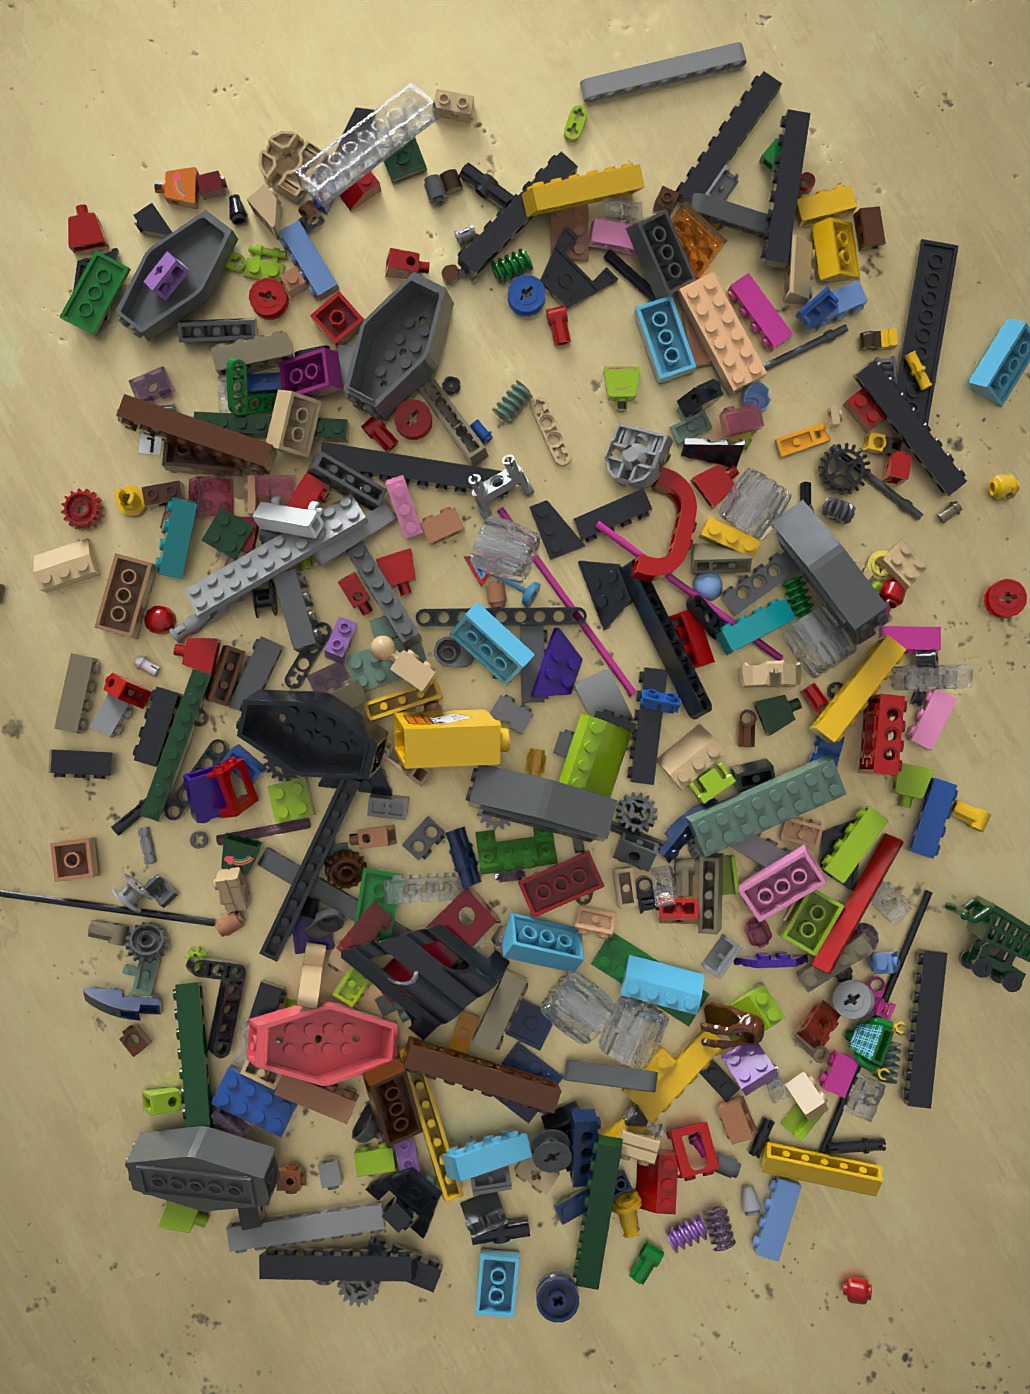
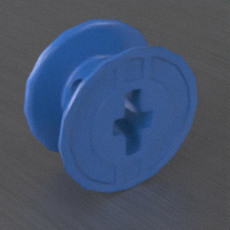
M524 274L516 277L508 287V303L513 312L522 317H530L540 312L545 304L546 291L543 283L533 275ZM530 292V298L526 297L523 300V294L527 295Z

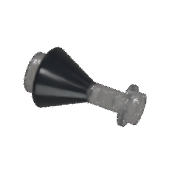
M637 1104L633 1106L628 1105L625 1108L622 1119L625 1120L626 1126L645 1127L653 1132V1137L655 1138L663 1136L665 1132L663 1124L659 1123L656 1125L649 1121Z

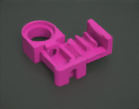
M872 977L869 979L867 986L872 990L875 997L872 1011L876 1012V1014L871 1012L869 1015H878L890 1020L896 1004L892 1002L888 1004L884 1002V999L878 998H882L886 984L882 978ZM880 980L882 982L881 990L874 991L871 988L872 981Z

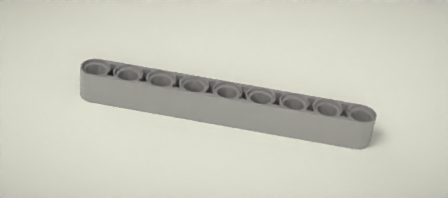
M737 42L589 77L580 82L584 102L592 103L744 66L747 61L742 43Z

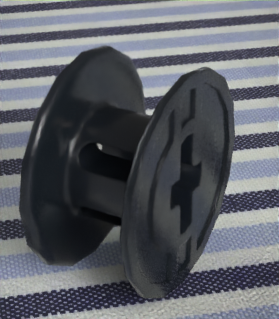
M270 579L268 589L258 590L256 587L252 590L254 611L258 619L260 618V609L272 607L274 616L278 615L275 585L273 579Z

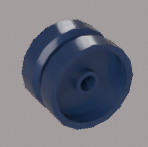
M553 1271L545 1274L539 1280L536 1288L537 1307L540 1314L546 1320L562 1323L571 1319L576 1314L579 1307L578 1287L575 1286L576 1282L569 1274L562 1271Z

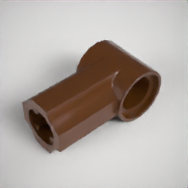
M744 709L737 716L738 747H755V722L757 717L752 710ZM748 712L752 719L749 723H744L742 716Z

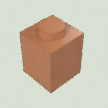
M296 266L279 275L292 298L308 289L305 280Z

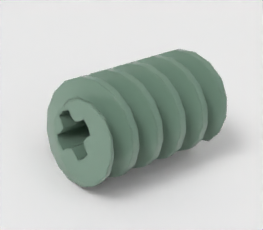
M517 380V385H511L513 391L507 390V396H502L503 403L497 402L498 408H492V411L504 422L507 420L513 422L514 420L511 415L518 416L519 414L516 409L523 410L521 403L528 404L526 397L533 398L530 390Z
M891 1041L883 1065H878V1068H886L890 1073L887 1071L881 1072V1076L887 1080L880 1079L878 1074L874 1073L873 1076L878 1078V1081L890 1084L897 1083L893 1078L898 1076V1073L894 1070L899 1069V1065L894 1062L900 1061V1057L895 1054L901 1053V1050L897 1048V1046L902 1045L901 1043Z

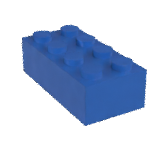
M231 1064L211 1104L281 1138L298 1104L275 1095V1090L240 1074L242 1069Z

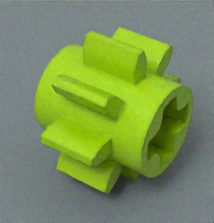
M200 946L197 947L196 951L190 948V955H185L184 958L188 961L189 958L195 955L205 957L208 952L200 951ZM200 962L195 965L194 970H196L198 966L199 968L201 967Z

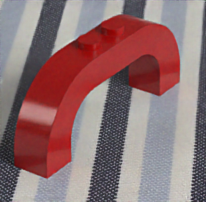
M662 466L659 468L661 475L653 483L652 490L665 494L673 501L676 507V518L667 555L662 558H653L640 554L635 559L631 577L642 581H657L674 572L683 563L688 551H690L693 544L691 536L697 526V522H695L697 500L692 487L680 474Z

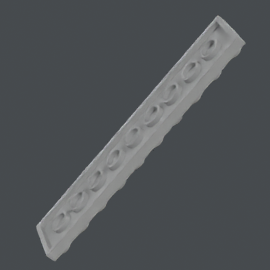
M349 494L323 509L320 517L324 522V526L316 539L282 533L185 589L199 620L368 523L353 495Z

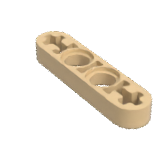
M541 396L533 398L531 401V411L554 462L562 467L568 465L571 454L548 402ZM539 401L540 404L543 403L544 405L542 406V410L544 413L546 411H548V413L541 415L539 408H534L536 406V402ZM544 418H549L552 421V425L549 428H545L542 426L541 421ZM552 435H557L560 438V442L557 445H552L549 442V438ZM564 446V448H561V452L563 455H567L565 462L557 459L559 458L558 450L554 452L553 449Z

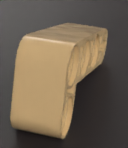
M310 942L306 944L296 1006L317 1008L326 945Z

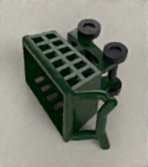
M979 895L961 906L946 903V910L959 914L962 920L970 921L968 931L980 938L972 943L970 949H966L960 954L959 960L961 965L971 969L977 977L984 978L990 976L994 982L1001 983L1008 992L1020 990L1026 973L1012 966V963L1016 956L1030 963V926ZM974 907L972 916H970V912L968 910ZM998 916H1000L1001 919L998 925L996 926V921L998 919ZM1007 922H1009L1010 925H1009V927L1007 928V930L1005 931L1004 929H1005V927H1006V925H1007ZM1016 928H1019L1017 934L1014 936L1013 934ZM1027 933L1028 935L1026 939L1023 941L1022 939L1024 935ZM988 942V944H986L985 946H983V947L980 949V947H981L984 943ZM993 948H999L995 956L989 955V951ZM1006 952H1009L1006 959L1004 960Z

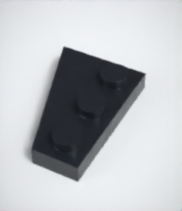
M685 438L681 456L709 463H717L727 467L734 465L737 468L746 439H739L738 442H729L728 439H721V442H711V440L705 438Z
M548 500L529 507L550 560L586 547Z

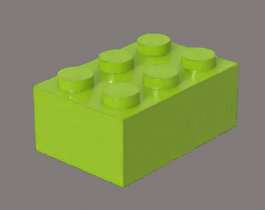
M814 890L797 901L778 935L816 957L844 905L820 891Z

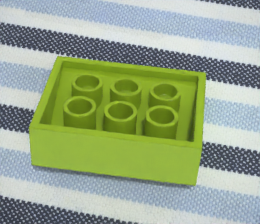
M581 714L559 782L605 797L609 794L611 797L632 731L593 716Z

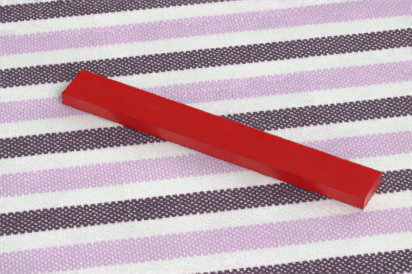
M887 833L884 834L812 963L814 968L828 975L832 973L904 843L903 840Z

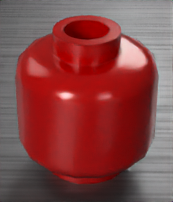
M894 578L883 582V587L879 594L884 602H889L890 608L900 606L904 601L906 590Z
M850 1277L848 1283L843 1285V1295H847L849 1303L865 1305L868 1300L871 1301L872 1284H869L866 1278Z

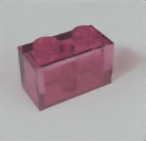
M744 403L740 408H734V406L726 407L719 415L724 438L761 430L764 427L759 403Z
M296 475L255 476V495H292L296 489Z

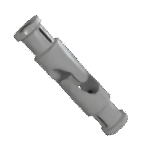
M239 597L217 610L218 613L213 618L210 614L199 620L196 614L190 615L183 620V623L174 629H169L174 639L181 643L183 638L199 631L204 622L207 624L229 611L232 605L237 602L241 603L243 600Z

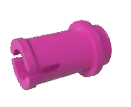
M698 1132L691 1134L688 1138L690 1140L689 1144L695 1147L701 1158H705L706 1155L700 1134Z

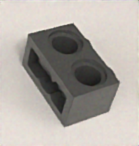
M427 816L402 846L418 861L421 858L425 860L432 852L430 848L433 844L439 845L445 838L443 835L445 830ZM428 827H434L437 830L435 837L430 838L427 836L426 830ZM416 841L423 843V851L417 852L414 850L413 845Z

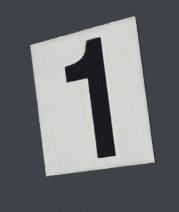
M141 432L139 453L160 455L162 438L157 436L150 438Z

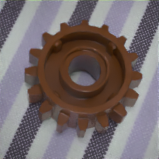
M352 849L335 851L332 856L328 857V862H325L327 881H332L333 886H338L340 889H350L353 886H358V883L362 880L363 868H367L364 856H359V852H354Z

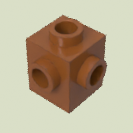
M287 1164L286 1166L279 1167L280 1176L277 1181L276 1191L296 1194L297 1191L301 1190L302 1185L306 1184V1173H303V1167H298V1164Z

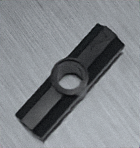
M469 162L463 166L459 173V178L472 186L475 192L482 198L491 200L500 208H506L510 204L509 201L514 195L501 187L498 181L490 174L482 173Z
M528 1218L508 1221V1224L472 1239V1245L490 1242L503 1244L509 1242L510 1239L529 1237Z

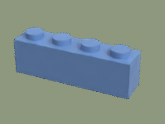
M299 220L279 231L282 237L279 241L284 249L288 248L291 254L289 257L294 265H299L301 269L299 272L305 281L308 280L311 286L308 288L313 297L317 296L321 301L340 290L336 280Z
M777 1175L775 1180H771L769 1187L771 1193L769 1198H766L763 1207L765 1213L759 1219V1232L752 1241V1247H754L753 1250L756 1255L779 1261L802 1187L798 1181Z

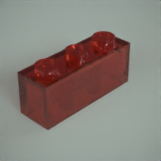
M374 900L336 948L341 952L344 949L377 941L380 937L378 935L379 931L382 928L386 930L392 923L390 919L392 914Z

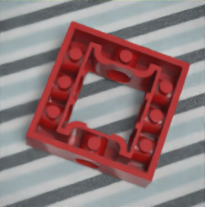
M873 695L869 697V704L863 710L858 773L898 776V773L902 770L900 752H903L904 741L901 738L902 732L905 731L906 727L903 714L907 711V701H905V696ZM893 732V739L888 740V735Z

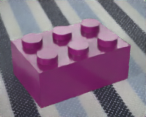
M324 347L279 362L282 390L293 391L310 398H316L343 389L339 354L337 351Z

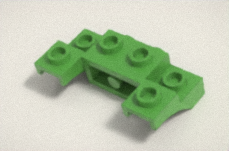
M533 827L534 837L496 842L494 830L475 832L481 875L558 864L553 832Z

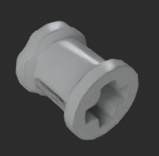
M469 224L467 228L460 231L455 230L454 234L459 246L462 247L464 243L472 240L476 232L473 225Z

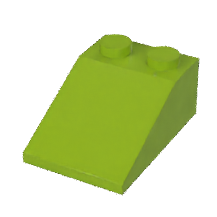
M762 982L727 1004L747 1013L758 1015L765 1024V1031L786 1018ZM737 1035L728 1036L731 1041H735L740 1038Z

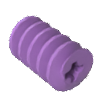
M699 1214L698 1222L691 1218V1225L684 1221V1228L677 1224V1231L670 1227V1234L666 1231L665 1233L675 1253H678V1246L683 1250L686 1249L685 1243L692 1247L693 1239L697 1243H700V1236L707 1240L708 1231Z

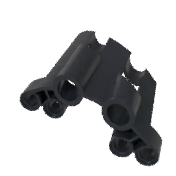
M435 925L404 933L394 938L369 942L341 950V958L416 1018L408 1029L422 1040H425L440 1025H444L457 1017L474 1000L489 992L497 984V981L502 977L510 963L496 949L487 959L442 925ZM440 941L460 957L463 962L457 970L448 968L421 946ZM390 954L413 973V978L406 982H399L371 959Z

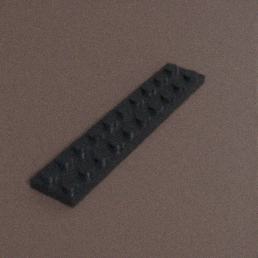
M921 239L895 387L899 393L903 392L908 398L907 403L911 408L914 407L920 415L918 418L922 423L928 424L959 245ZM913 351H916L922 366L926 367L925 372L932 383L931 387L921 391L915 376L911 375L912 370L904 356Z

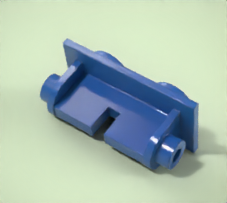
M642 689V698L640 699L639 706H643L644 709L656 710L659 704L661 705V712L678 713V709L681 706L679 696L674 693H660L654 689Z

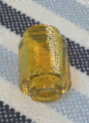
M530 748L529 753H527L525 768L529 775L540 777V773H544L546 762L545 750Z

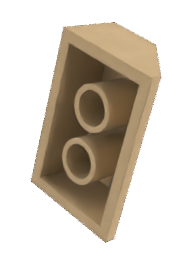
M794 235L791 240L788 264L785 267L783 303L806 304L809 299H812L813 287H810V280H813L814 268H811V261H814L815 250L812 249L811 242Z
M278 390L266 442L272 444L275 450L309 458L322 401L293 391Z
M88 538L34 556V574L39 589L46 593L101 575Z
M698 724L657 758V763L676 786L683 790L727 752L701 724Z

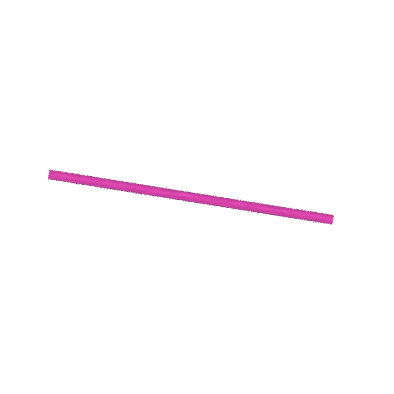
M504 507L500 508L497 512L566 607H575ZM579 611L574 612L573 617L577 622L583 620ZM585 621V623L579 625L630 696L635 694L636 690Z
M598 521L595 528L636 558L640 554L645 555L609 527ZM673 574L665 577L666 580L688 596L700 595ZM704 598L726 624L730 623L733 626L737 623L733 618ZM760 638L752 642L775 660L781 661L784 656Z

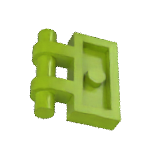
M249 245L248 252L254 253L255 259L247 257L244 278L253 280L274 278L282 284L279 275L284 273L285 265L278 262L279 258H287V252L280 251V248L275 247L269 249L264 248L263 245ZM262 256H270L272 261H264Z

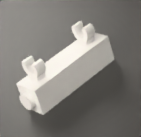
M274 495L271 503L261 502L252 516L260 529L316 539L324 526V522L320 517L323 509L317 508L319 502L311 501L308 510L286 506L285 502H281L282 496Z

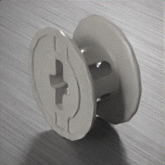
M124 873L123 878L128 884L122 891L111 887V892L129 909L136 913H141V909L137 904L138 900L142 896L151 900L153 896L143 888L144 885L138 880Z
M847 980L838 985L834 991V1007L841 1016L847 1019L859 1020L865 1018L872 1012L875 997L872 990L865 983L857 980ZM851 996H861L859 999L856 1000V1004H847L848 1001L852 1000Z

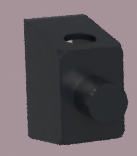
M711 379L694 387L676 402L685 417L709 408L723 396L721 384L719 381ZM699 397V402L695 403L693 399Z

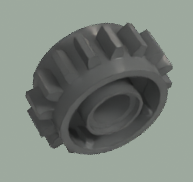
M142 922V925H135L134 930H129L130 936L125 938L127 942L125 948L129 950L128 956L133 955V961L139 960L141 964L144 962L151 964L154 960L158 962L160 955L164 956V950L168 949V944L166 943L168 942V936H165V929L160 930V925L155 926L153 922L149 924ZM146 940L152 942L150 945L142 944Z

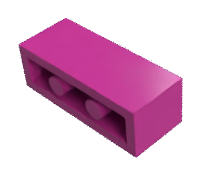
M882 626L879 628V638L889 635L907 649L904 654H916V651L929 652L932 649L941 650V627Z

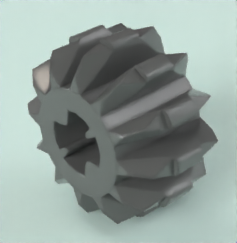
M828 497L823 504L821 513L832 520L847 524L853 519L856 508L853 504L842 499Z

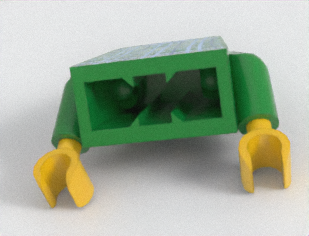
M876 1017L867 1020L865 1023H858L855 1030H847L845 1039L850 1041L849 1049L854 1051L853 1056L862 1068L873 1074L877 1073L882 1080H887L881 1076V1072L887 1071L890 1073V1071L886 1068L880 1069L878 1065H883L894 1034L892 1029L898 1035L903 1036L905 1032L899 1031L897 1028L899 1026L906 1027V1024L903 1022L894 1024L893 1021Z

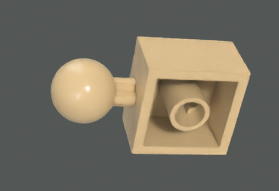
M378 636L371 642L370 651L376 659L382 661L391 660L394 663L390 668L392 672L421 692H426L437 676L436 668L426 660L424 663L420 662V657L410 649L408 652L404 650L401 653L395 650L393 640L388 636Z

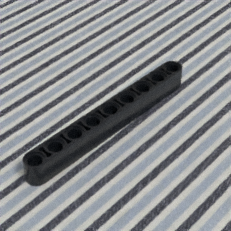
M635 559L621 567L632 594L633 603L687 714L692 719H698L712 710L711 701L652 581H642L631 577Z
M580 607L485 608L495 618L499 612L506 613V620L500 622L503 626L582 625L587 618L586 611ZM471 608L421 609L416 613L415 618L417 623L423 627H455L459 623V614L467 613ZM558 611L564 613V619L561 622H557L553 618L554 614ZM518 612L526 614V619L523 622L516 621L515 616ZM537 612L545 614V619L542 622L535 620L534 616ZM574 612H582L584 615L583 620L575 621L573 619ZM423 613L430 615V620L427 623L420 621V616ZM448 613L449 620L446 623H441L439 621L440 614Z

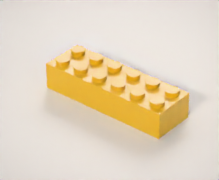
M633 162L623 164L621 165L622 167L615 169V166L605 168L601 172L597 170L589 171L583 176L574 174L564 180L556 178L546 184L543 181L534 183L522 194L526 215L531 217L632 195L645 188L640 164L633 166Z
M889 635L879 638L809 729L827 743L839 742L845 735V728L848 725L852 726L857 720L856 714L868 706L869 697L875 696L881 689L880 683L892 675L893 670L891 669L893 666L899 665L905 658L904 652L907 649Z

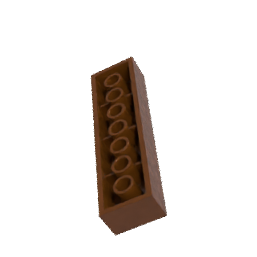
M124 394L116 414L121 421L120 423L125 425V428L130 431L136 432V430H140L147 437L154 438L157 436L162 438L161 441L171 445L173 442L180 444L179 447L191 451L192 448L198 450L200 455L206 457L213 455L216 457V460L223 463L233 462L235 463L234 466L241 469L248 467L253 469L252 472L264 476V473L270 475L277 457V452L272 444Z
M409 1036L402 1056L403 1066L410 1073L417 1074V1072H421L427 1078L433 1080L440 1078L449 1085H455V1083L463 1085L462 1088L468 1091L476 1089L488 1097L493 1095L499 1096L500 1100L511 1103L512 1100L518 1102V1105L529 1109L530 1106L537 1108V1111L543 1114H548V1112L555 1113L562 1092L556 1081Z

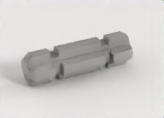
M142 827L138 829V835L141 836L140 844L142 853L145 854V857H143L146 865L155 863L156 859L152 853L154 850L151 837H149V828Z

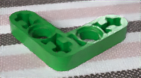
M231 358L226 364L229 411L236 415L273 411L277 394L265 392L247 395L246 364L238 358ZM238 364L239 368H236V371L233 370V367ZM239 381L241 384V388L239 391L235 392L233 390L234 383ZM257 398L259 404L253 409L251 403ZM272 398L275 399V401L272 402V404L264 402V400L271 401ZM241 403V405L236 409L235 405Z

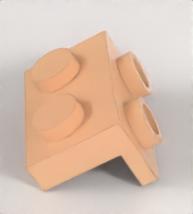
M248 475V481L244 483L245 492H248V500H245L244 508L251 517L261 502L270 503V479L257 478L256 475Z
M801 816L784 822L780 839L801 845L805 844L808 847L818 849L822 832L826 828L821 826L822 822L810 819V822L802 821L803 817Z
M579 906L574 930H578L577 933L581 935L592 933L597 934L596 937L608 939V937L613 935L616 913Z

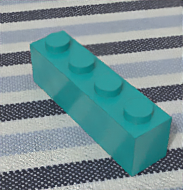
M172 497V500L167 503L166 512L169 513L168 520L163 522L162 531L165 534L164 539H160L159 542L160 558L157 557L155 562V569H157L159 575L182 579L197 508L195 501Z
M777 598L767 603L769 607L765 609L762 606L752 611V616L747 618L744 615L736 620L737 623L733 626L729 623L721 627V632L716 637L726 655L796 619L786 598L781 601Z

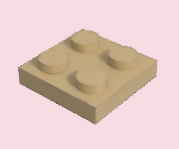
M903 539L879 562L905 590L929 567Z

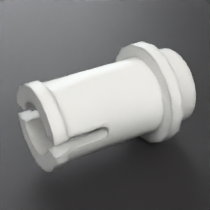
M139 656L134 663L137 670L141 669L152 677H155L160 669L159 666L148 661L145 656Z

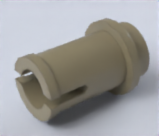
M957 501L950 502L948 507L937 513L941 523L945 524L953 516L961 513L960 511L963 509Z

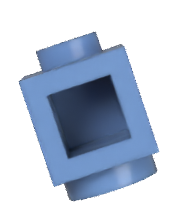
M878 951L870 955L869 966L871 971H874V974H893L899 970L900 959L897 956V951Z

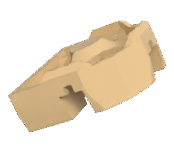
M280 131L269 138L266 150H261L259 153V167L268 186L296 204H299L329 159V156L309 141L305 142L297 133L293 131ZM300 143L303 147L296 153L294 149ZM272 149L279 152L278 157H273L269 154ZM291 154V159H285L284 156ZM305 164L308 168L304 172L302 179L297 176L302 172ZM279 173L282 178L275 186L272 182Z
M766 661L761 665L749 666L745 662L738 668L740 688L795 687L800 685L801 664L796 662L795 665H787L784 661Z

